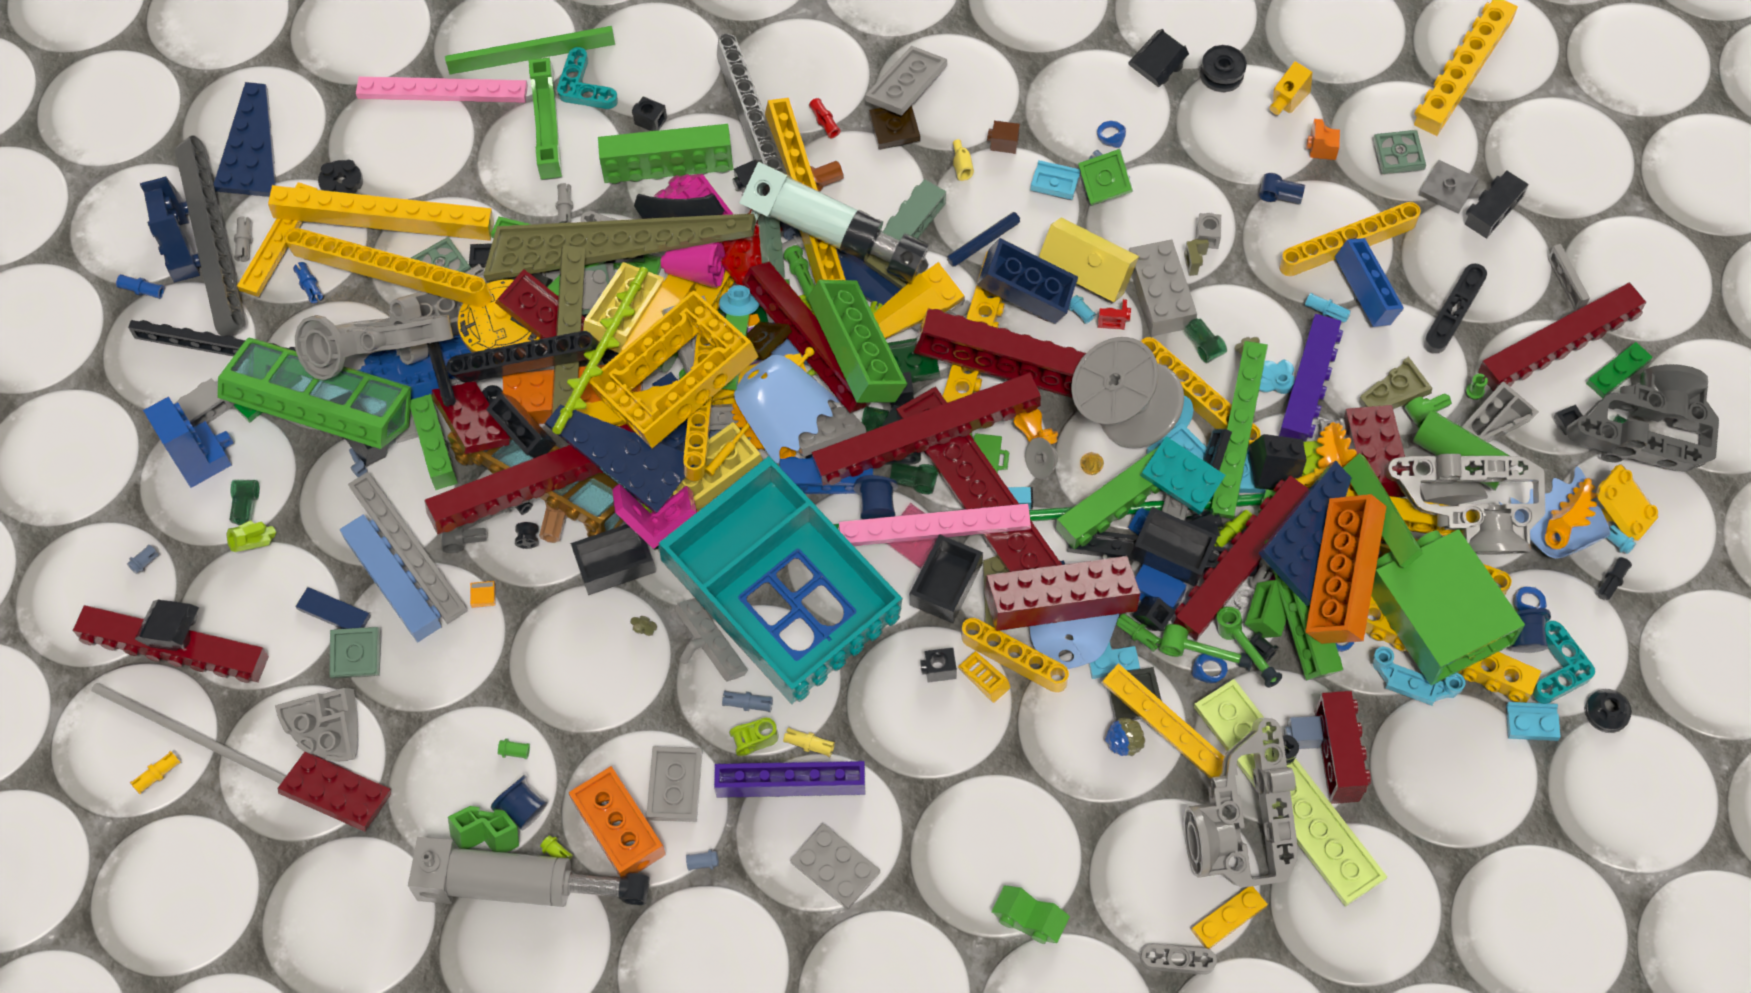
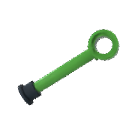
M1234 607L1222 608L1217 614L1219 635L1227 640L1236 639L1261 671V677L1265 680L1264 684L1266 687L1270 688L1278 684L1282 679V674L1276 672L1273 667H1269L1244 635L1240 611Z
M1168 624L1164 628L1159 647L1162 653L1172 657H1180L1183 655L1184 649L1238 663V666L1247 668V671L1250 672L1253 661L1247 653L1242 652L1238 654L1188 640V630L1179 625Z

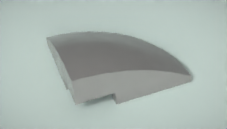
M1403 449L1405 457L1436 456L1426 449ZM1418 463L1416 466L1417 473L1424 476L1427 472L1426 466ZM1420 482V493L1424 502L1452 506L1488 498L1481 482Z
M342 688L324 694L317 693L275 705L283 730L292 736L298 743L296 746L302 751L328 761L355 759L357 748V710L354 689Z

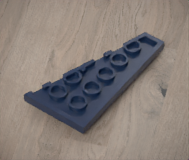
M245 82L213 184L215 192L270 197L272 185L276 186L273 140L269 116V96L266 84Z
M560 404L544 423L551 430L560 416L561 409L565 407L564 405ZM573 410L572 417L568 419L561 434L557 435L656 514L685 478L684 452L661 443L651 448L636 433Z
M1337 461L1329 464L1258 552L1306 606L1311 604L1329 499L1346 497L1352 479Z

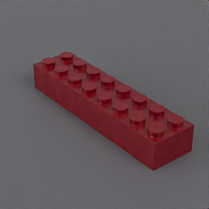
M930 308L927 309L919 328L913 352L1007 380L1031 373L1037 388L1073 398L1072 379L1074 372L1086 354L1077 351L1073 347H1063L1051 341H1042L1027 334L1021 335L1011 332L1006 328L993 327L985 322L968 320L960 315L954 316L944 313L942 310Z

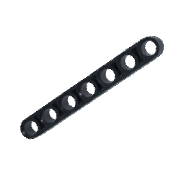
M579 331L456 355L448 360L446 369L457 380L467 383L588 360L584 357V353L596 350L600 341L588 331Z

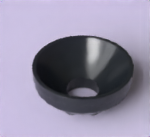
M1598 690L1588 698L1585 704L1587 720L1594 728L1601 732H1619L1630 721L1632 714L1631 705L1627 698L1616 690ZM1607 700L1615 701L1619 706V710L1616 712L1609 711L1605 706V702Z

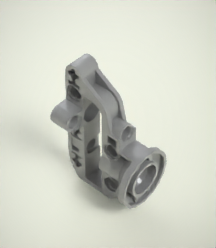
M409 295L392 300L390 310H388L390 318L362 320L334 325V323L323 316L314 315L305 318L296 329L295 350L306 372L320 380L337 376L343 369L345 357L355 354L396 349L397 355L400 356L403 363L412 364L425 360L428 357L427 343L453 338L449 315L421 316L418 300L414 296Z
M1441 454L1438 456L1395 458L1385 466L1386 477L1391 481H1396L1414 509L1437 516V527H1445V530H1462L1463 536L1476 555L1522 554L1531 552L1530 530L1545 515L1544 469L1530 460L1517 456ZM1418 463L1426 466L1427 472L1424 476L1416 471ZM1470 464L1471 468L1479 467V470L1470 473V471L1465 470V467ZM1397 465L1398 468L1409 467V470L1402 471L1397 475V472L1393 471L1392 468ZM1518 465V467L1523 468V471L1520 473L1518 470L1509 471V468ZM1420 482H1532L1533 504H1457L1452 506L1427 504L1421 498ZM1468 510L1476 515L1474 523H1470L1466 519ZM1517 510L1524 514L1525 518L1522 523L1517 522L1514 515Z
M1273 718L1256 719L1252 725V730L1226 752L1223 759L1222 775L1212 777L1211 787H1208L1210 804L1188 806L1185 809L1184 836L1191 868L1197 878L1222 875L1232 884L1242 888L1289 880L1298 857L1290 791L1295 790L1296 782L1292 768L1287 767L1280 725ZM1269 726L1270 731L1262 732V728ZM1263 740H1272V743H1263ZM1268 748H1272L1274 752V757L1271 761H1267L1265 758V751ZM1245 754H1254L1256 769H1252L1253 780L1256 788L1255 792H1259L1269 866L1268 875L1251 877L1247 844L1243 843L1240 830L1245 828L1241 796L1237 792L1235 775H1238L1237 760ZM1276 801H1279L1280 806L1276 807V809H1273L1272 804H1275ZM1229 805L1232 813L1225 819L1222 815V809L1224 806ZM1286 852L1287 857H1283V860H1280L1279 855ZM1233 856L1238 858V865L1235 869L1229 867V860Z

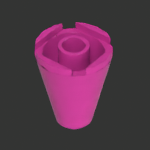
M714 242L666 251L665 255L661 257V268L664 269L666 274L712 288H718V286L722 285L725 268L721 263V257L725 256L724 246L722 243Z

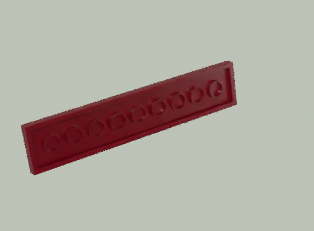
M935 386L896 410L899 417L904 419L947 402ZM970 434L964 437L952 438L949 442L942 445L930 446L924 451L964 510L1020 505ZM1031 520V529L982 534L1008 572L1062 565Z

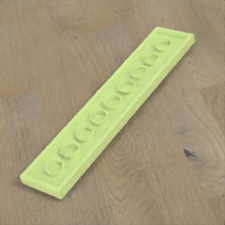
M1235 679L1194 704V709L1227 752L1252 730V725L1256 719L1264 718ZM1270 727L1262 728V732L1270 731ZM1263 740V743H1272V740ZM1268 748L1265 751L1267 761L1273 759L1272 748ZM1254 754L1242 755L1238 758L1237 765L1255 787L1252 770L1256 769ZM1295 759L1287 767L1292 768L1296 782L1295 790L1290 791L1297 844L1346 907L1385 881L1387 875L1301 764ZM1276 801L1275 804H1272L1273 809H1276V807L1280 806L1279 801Z

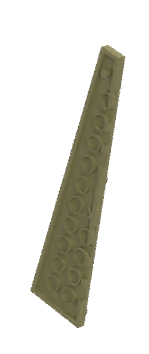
M754 213L497 226L483 276L486 281L503 280L504 278L518 276L523 269L530 274L560 269L561 248L563 245L585 248L584 265L751 237L754 234L756 218Z

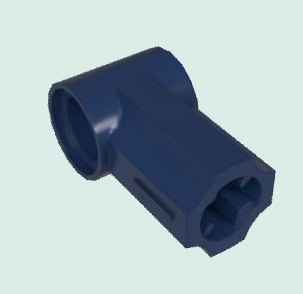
M1266 173L1262 179L1259 197L1266 202H1275L1280 199L1301 204L1305 185L1282 180V177L1276 173Z

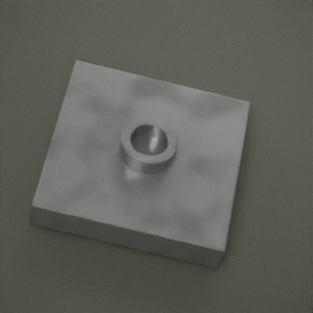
M1438 160L1420 190L1419 196L1459 214L1479 178Z

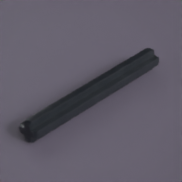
M439 342L427 343L443 404L449 407L454 405L456 400Z

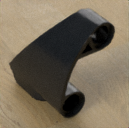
M714 193L708 194L705 197L688 199H668L637 194L634 207L642 219L722 215L725 211Z

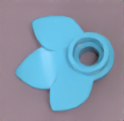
M1285 359L1281 360L1278 364L1269 360L1265 361L1260 391L1271 392L1276 390L1281 394L1289 393L1295 383L1292 363Z

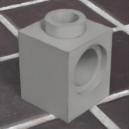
M1199 213L1197 239H1207L1209 241L1208 248L1219 249L1222 214Z

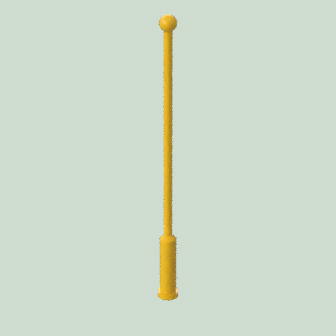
M806 348L804 356L797 363L799 367L809 356L814 354L813 348ZM748 422L735 438L727 442L711 463L706 466L705 472L708 475L714 476L715 471L735 449L737 441L750 427Z

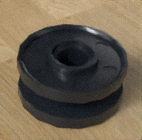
M1213 46L1203 56L1200 68L1202 82L1208 88L1217 92L1224 93L1237 89L1244 79L1247 66L1246 58L1239 49L1233 46Z

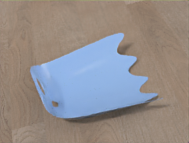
M772 355L750 369L742 377L737 390L734 392L739 409L769 456L777 464L780 462V448L788 447L798 451L800 448L798 437L801 433H818V415L833 416L828 400L839 402L835 396L802 368L781 355ZM759 370L754 377L747 379L752 372ZM764 373L768 374L767 378L761 379Z
M1578 466L1575 468V476L1571 484L1553 478L1552 491L1545 493V515L1530 530V539L1546 555L1555 559L1580 552L1610 536L1609 526L1597 502L1596 507L1589 508L1596 513L1595 516L1586 517L1591 524L1573 527L1569 542L1564 548L1552 549L1545 542L1548 522L1552 518L1550 512L1552 510H1561L1560 502H1569L1568 494L1574 495L1573 489L1575 487L1580 488L1579 482H1584L1586 479ZM1530 489L1528 503H1521L1511 497V504H1533V489ZM1517 510L1514 515L1517 522L1522 523L1525 518L1524 514ZM1556 533L1555 538L1557 541H1560L1561 537Z
M1120 614L1030 626L1031 640L1037 651L1066 666L1067 669L1079 667L1096 661L1104 653ZM1070 634L1073 636V640L1065 639V636ZM1069 650L1074 654V658L1071 661H1063L1059 658V652Z

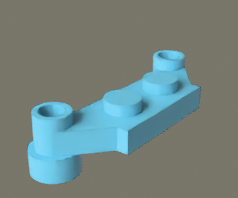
M1379 647L1374 653V669L1380 673L1386 682V689L1433 706L1435 701L1456 697L1465 687V679L1458 673L1446 678L1445 681H1440L1431 686L1423 674L1394 664V653L1390 648Z

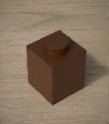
M994 120L993 129L989 128L987 141L991 142L990 151L1016 154L1020 124Z

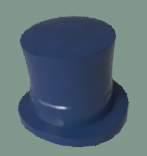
M866 475L858 478L854 483V491L861 497L860 517L863 520L895 517L893 491L898 488V482L878 475Z
M1546 608L1517 611L1525 626L1515 643L1511 645V650L1519 653H1535L1547 650L1548 644L1545 627L1546 622L1551 619V612Z
M526 775L518 779L491 804L493 811L495 809L505 811L522 831L528 828L542 814L548 804L526 784L528 778Z

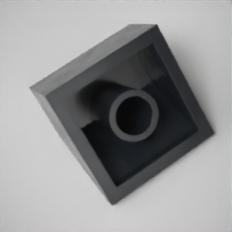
M1263 434L1248 446L1255 488L1274 490L1281 480L1286 481L1290 475L1293 478L1302 477L1307 461L1303 439Z

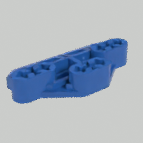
M455 335L449 340L438 341L445 366L451 357L471 353L462 341L461 335ZM396 349L373 352L364 359L365 365L361 366V369L358 370L410 386V400L429 395L433 389L439 388L429 352L425 360L412 364L403 363L400 356L397 355ZM448 373L450 380H457L455 377ZM364 395L358 396L361 399H370V397Z

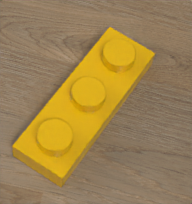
M1253 886L1247 887L1192 927L1191 931L1204 948L1211 949L1264 910L1268 904Z

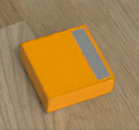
M494 581L470 583V605L472 608L496 606Z

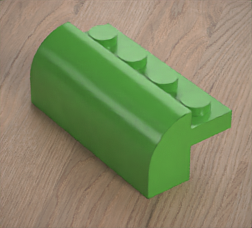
M1430 410L1413 440L1414 443L1436 456L1441 454L1510 456L1434 410ZM1469 464L1465 467V470L1470 471V473H1472L1474 471L1479 470V467L1471 468ZM1502 482L1481 483L1496 491Z

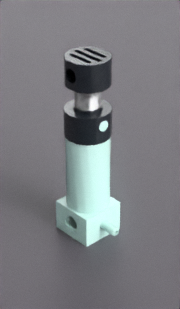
M761 162L757 163L739 202L752 209L750 214L754 213L756 222L760 213L767 217L775 218L863 262L866 261L870 254L886 260V262H890L887 268L888 273L909 283L914 281L930 244L907 233L898 241L882 233V220L876 219L868 213L854 209L810 188ZM769 185L770 192L764 196L762 193L763 187ZM911 252L913 254V261L907 265L903 261L905 253Z

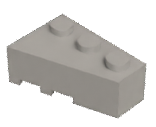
M1503 381L1465 422L1462 428L1489 443L1530 422L1539 411Z

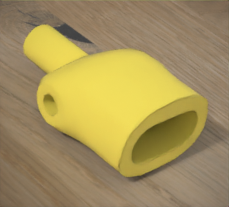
M957 139L953 141L955 151L953 166L957 179L964 181L973 176L974 168L969 151L962 147L961 140Z

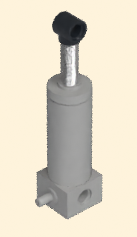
M417 837L408 887L417 901L452 904L453 897L564 907L570 893L619 897L626 904L645 905L647 903L650 878L639 873L625 874V877L622 876L619 879L577 875L572 873L571 862L568 858L456 848L453 840Z

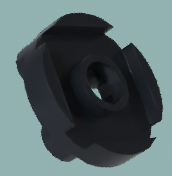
M337 160L321 166L318 184L322 191L355 194L354 192L358 188L361 189L363 185V177L359 167L355 165L353 160ZM338 178H346L342 180V183H338L337 181Z

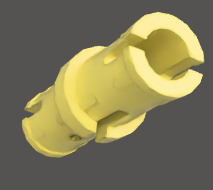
M790 727L787 728L783 739L784 743L804 748L806 752L811 750L827 757H831V752H833L835 746L833 741L816 737L811 732L806 734Z

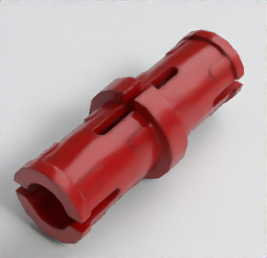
M815 98L811 100L809 107L817 117V123L824 128L828 137L835 138L838 136L841 130L834 122L833 114L825 108L821 99Z

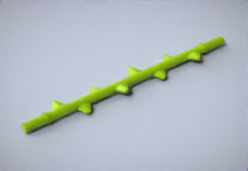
M640 267L634 280L630 282L628 291L616 295L622 302L614 317L601 319L600 323L606 328V331L596 350L584 353V357L590 361L581 377L568 379L567 381L573 392L565 407L561 409L560 416L552 429L555 434H561L568 419L572 417L573 410L586 408L587 404L580 397L591 377L602 375L603 370L597 366L606 349L619 347L620 343L613 336L623 318L635 314V310L630 305L637 292L641 289V285L648 273L647 268Z

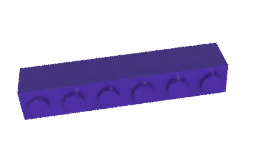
M1319 314L1314 315L1279 436L1303 439V442H1306L1307 438L1313 437L1316 425L1312 424L1313 418L1318 419L1322 407L1317 405L1318 400L1324 399L1327 387L1323 386L1324 380L1329 381L1333 368L1328 366L1330 361L1335 362L1338 349L1334 348L1335 343L1340 344L1343 330L1339 329L1341 320Z
M865 761L715 764L714 789L717 798L866 795Z

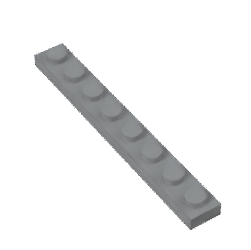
M366 472L350 482L348 486L376 523L381 533L386 537L391 547L401 558L445 622L449 624L467 612L465 605L370 474Z

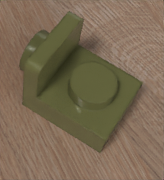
M1194 239L1186 242L1184 257L1189 276L1198 275L1199 267L1203 265L1202 255L1207 254L1209 247L1207 239Z

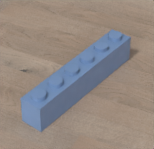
M363 514L339 529L344 540L417 643L441 628L438 620L441 618L440 613L434 605L429 607L426 602L429 598L423 589L417 590L414 586L416 580L409 570L404 572L402 569L404 563L398 554L392 555L389 551L392 547L385 536L380 538L377 534L380 530L373 519L368 521Z

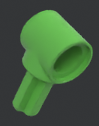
M1442 394L1431 400L1417 397L1405 406V410L1416 426L1420 428L1430 410L1438 412L1450 406L1452 402L1447 394Z

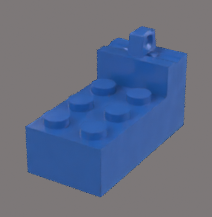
M169 396L143 410L190 488L232 466L224 450L234 443L227 431L215 435L206 421L193 427L179 403L173 404Z

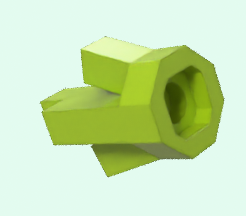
M250 520L238 527L229 528L226 533L227 543L233 552L268 546L277 531L273 526L266 527L262 521L254 523Z

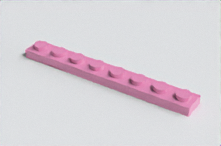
M359 77L356 96L357 99L526 103L528 84L527 80Z
M1028 504L844 521L839 522V529L853 546L934 539L938 538L939 534L945 537L1028 530L1031 529Z

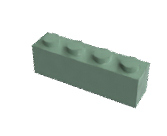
M924 179L919 186L916 185L910 198L902 202L898 213L890 217L882 233L898 241L901 240L905 233L918 239L945 206L946 191Z

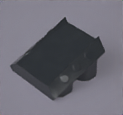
M1160 29L1144 44L1128 64L1154 85L1160 87L1169 80V76L1173 72H1179L1183 68L1184 59L1189 55L1186 45L1183 46L1164 32V29Z
M154 600L135 640L150 648L172 651L186 648L191 640L188 631L190 626H193L197 621L199 607L188 603Z

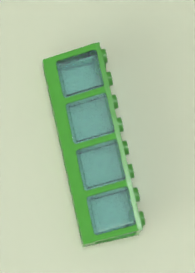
M250 337L246 339L218 376L217 398L379 449L409 428L410 386L345 366L333 378L326 380L316 379L306 372L298 359L296 351Z

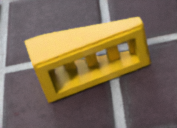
M976 651L958 666L959 670L993 703L1010 689L1008 679ZM979 662L980 665L971 672L970 669ZM984 669L986 670L981 676L977 677ZM992 676L993 678L985 684L984 682Z

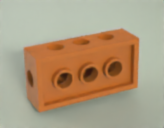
M612 766L568 792L575 808L620 878L622 876L625 877V874L638 873L666 855L659 838ZM603 802H609L605 806H600ZM615 822H622L618 826H612ZM630 841L635 842L631 846H625Z

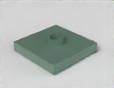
M380 628L330 630V678L379 676Z

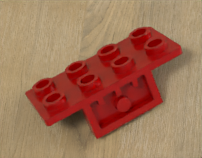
M758 219L753 236L717 242L722 243L725 250V256L721 263L737 285L744 286L742 281L750 267L762 264Z

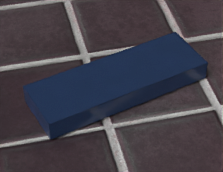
M310 587L306 588L295 606L297 610L341 629L364 628L371 617L366 611Z

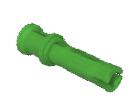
M793 245L784 251L783 256L790 264V272L796 275L806 301L810 303L808 297L815 284L808 271L809 263L803 258L802 248Z

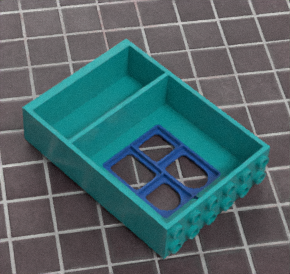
M770 456L659 542L661 561L791 704L797 700L798 702L804 700L809 695V690L812 687L822 685L827 680V675L830 672L840 670L846 664L845 660L848 657L858 655L864 649L866 642L876 640L882 634L884 627L887 625L892 626L900 619L899 615L902 609L903 598ZM793 559H799L813 574V578L797 592L793 593L777 578L776 574ZM764 583L771 584L792 608L787 615L774 625L767 624L747 602V597ZM818 586H824L843 607V618L834 626H826L819 623L801 603ZM798 618L803 619L814 633V640L811 646L801 651L791 649L779 636L786 627Z

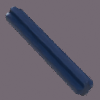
M1012 212L949 254L947 256L948 263L953 267L1003 235L1020 223L1019 215L1016 212Z

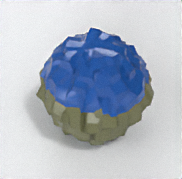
M1124 717L1113 722L1107 732L1105 741L1109 744V748L1114 754L1134 756L1144 748L1145 738L1140 724L1135 720Z

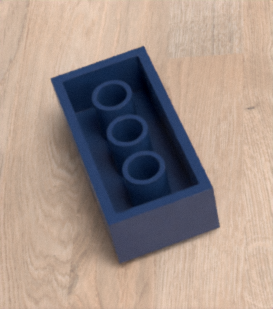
M999 238L988 250L977 286L1056 324L1068 312L1078 276Z

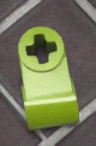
M767 717L738 725L729 731L737 747L735 750L737 756L749 755L757 750L772 746L779 738L775 722ZM765 729H772L771 734L767 736L761 735V732Z

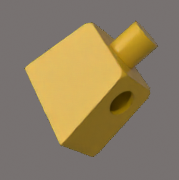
M1294 61L1274 88L1273 103L1269 106L1270 111L1275 115H1279L1283 110L1292 113L1311 92L1313 72Z

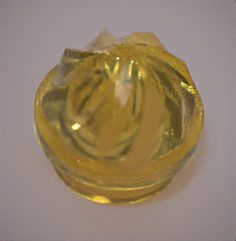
M1090 452L1081 458L1080 465L1086 474L1096 475L1103 469L1104 461L1098 453Z

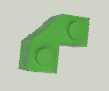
M469 806L448 816L450 837L459 849H470L484 841L492 852L507 853L519 847L517 826L503 810L495 809L494 812L480 811V807Z
M1004 885L991 911L999 918V923L1003 926L1017 929L1041 944L1046 942L1058 943L1070 918L1055 903L1037 901L1024 889Z

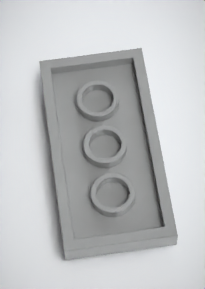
M910 46L866 93V102L903 115L947 67V59Z

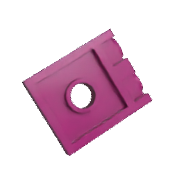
M703 174L676 175L669 180V185L665 189L660 190L654 195V197L688 199L705 197L708 194L714 193L725 210L722 215L733 214Z
M620 484L612 489L615 513L653 549L659 545L661 540L697 513L693 491L687 485L667 500L656 514L648 512Z

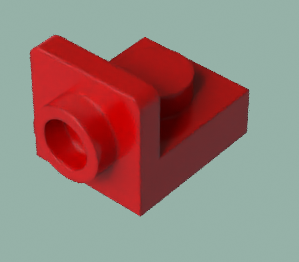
M1123 299L1121 310L1100 308L1098 328L1125 330V323L1130 321L1131 308H1127V299Z

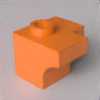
M1314 119L1311 136H1308L1306 146L1307 149H1310V158L1336 160L1340 147V129L1328 128L1324 124L1323 119Z

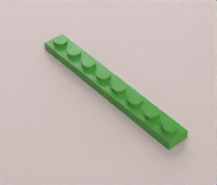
M1244 342L1227 430L1232 431L1219 470L1226 476L1214 493L1211 507L1215 515L1220 514V517L1231 519L1235 517L1268 344Z

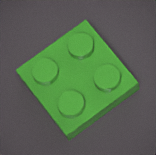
M1120 149L1078 163L1092 206L1133 192Z

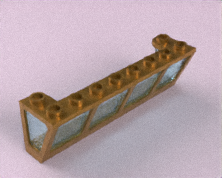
M450 432L448 435L450 447L455 454L457 462L464 466L467 464L473 465V463L478 466L482 464L492 474L533 459V457L526 455L510 436L508 446L464 454L453 433ZM554 445V447L549 452L555 451L560 448ZM604 473L592 475L583 481L571 483L562 489L553 490L539 497L552 509L556 510L558 508L562 510L571 520L576 521L577 519L581 521L587 530L588 537L620 527L624 522L615 513L612 489L618 483Z

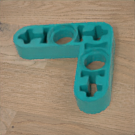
M581 47L571 49L557 86L559 99L566 103L603 109L614 108L618 104L616 90L610 87L582 83L588 65L587 52ZM570 72L578 73L574 78L567 76ZM585 92L593 93L590 98L582 97Z
M1548 621L1545 632L1548 648L1563 668L1541 679L1535 685L1533 696L1542 704L1551 703L1587 684L1595 675V668L1564 626L1557 621ZM1562 648L1570 649L1573 657L1565 656ZM1578 670H1580V671H1583V670H1584V671L1586 672V674H1585V673H1582V674L1578 675L1577 677L1575 676V674L1578 672ZM1558 677L1566 678L1570 686L1561 685ZM1551 686L1553 687V689L1550 691V693H1547V692H1546V693H1543V692L1541 691V690H1546V689L1550 688Z

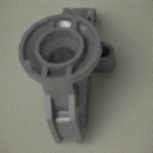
M1664 364L1645 369L1641 373L1640 384L1622 386L1620 393L1609 394L1602 400L1597 401L1584 416L1570 423L1566 431L1572 441L1602 450L1601 459L1606 462L1616 463L1626 458H1631L1663 468L1687 472L1701 467L1716 458L1719 418L1707 402L1709 381L1708 376L1703 371L1685 365ZM1608 408L1631 412V415L1656 422L1664 418H1676L1672 421V426L1699 433L1700 445L1649 431V424L1644 421L1627 420L1624 423L1609 420L1607 418Z

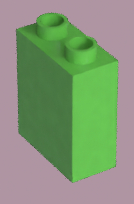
M1459 529L1444 537L1437 530L1421 537L1417 543L1423 554L1407 568L1399 565L1392 551L1377 560L1371 596L1431 686L1513 645L1525 626Z

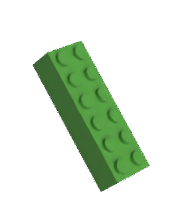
M728 124L598 137L599 160L604 183L640 181L653 178L661 179L676 175L683 176L686 174H705L734 170Z
M818 280L808 300L856 402H896L906 387L907 382L858 282L853 280Z

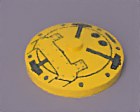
M497 280L487 283L492 294V300L484 307H476L466 303L462 304L458 315V329L462 341L471 352L540 339L495 303L513 280Z

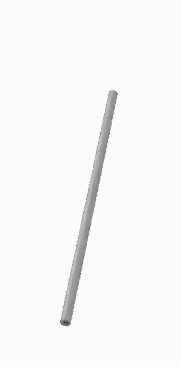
M95 683L92 687V692L279 784L286 777V775L98 683Z

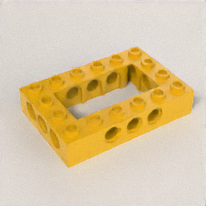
M693 290L602 367V375L591 377L589 384L596 395L653 448L756 360L758 355L752 342ZM699 333L714 349L698 365H693L691 371L678 382L675 381L673 386L663 395L657 396L652 401L651 408L653 411L651 412L646 408L642 399L636 398L631 393V390Z

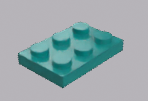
M1167 436L1140 474L1141 477L1199 515L1226 476Z

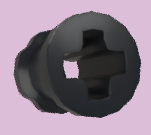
M1258 632L1250 640L1266 663L1271 660L1279 649L1277 645H1272L1268 642L1261 632Z

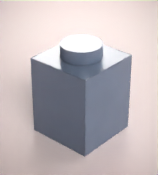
M1320 716L1290 718L1288 725L1284 727V735L1295 738L1299 744V749L1320 748L1323 741Z

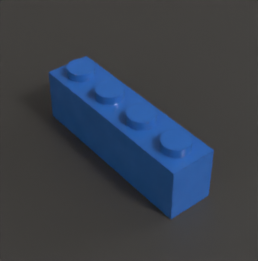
M1366 239L1346 240L1335 255L1339 266L1372 326L1391 325L1403 311L1402 303Z
M797 457L780 459V468L804 494H857L854 491L855 481L862 476L873 475V468H870L858 476H848L836 484L823 486L814 465L813 457L809 459H798Z

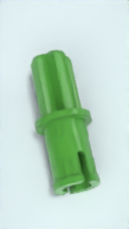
M1122 614L1118 618L1117 626L1130 634L1134 641L1138 640L1152 652L1159 647L1156 645L1157 643L1161 644L1162 639L1147 630L1146 625H1140L1126 614Z

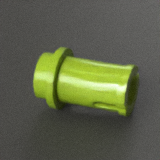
M549 835L540 845L544 854L548 853L551 857L571 859L573 856L557 842V837Z

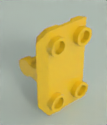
M1622 464L1617 465L1612 469L1611 474L1598 486L1596 495L1604 506V509L1601 510L1607 523L1609 521L1615 522L1625 535L1639 541L1658 519V509L1650 503L1634 481L1632 472L1627 470Z

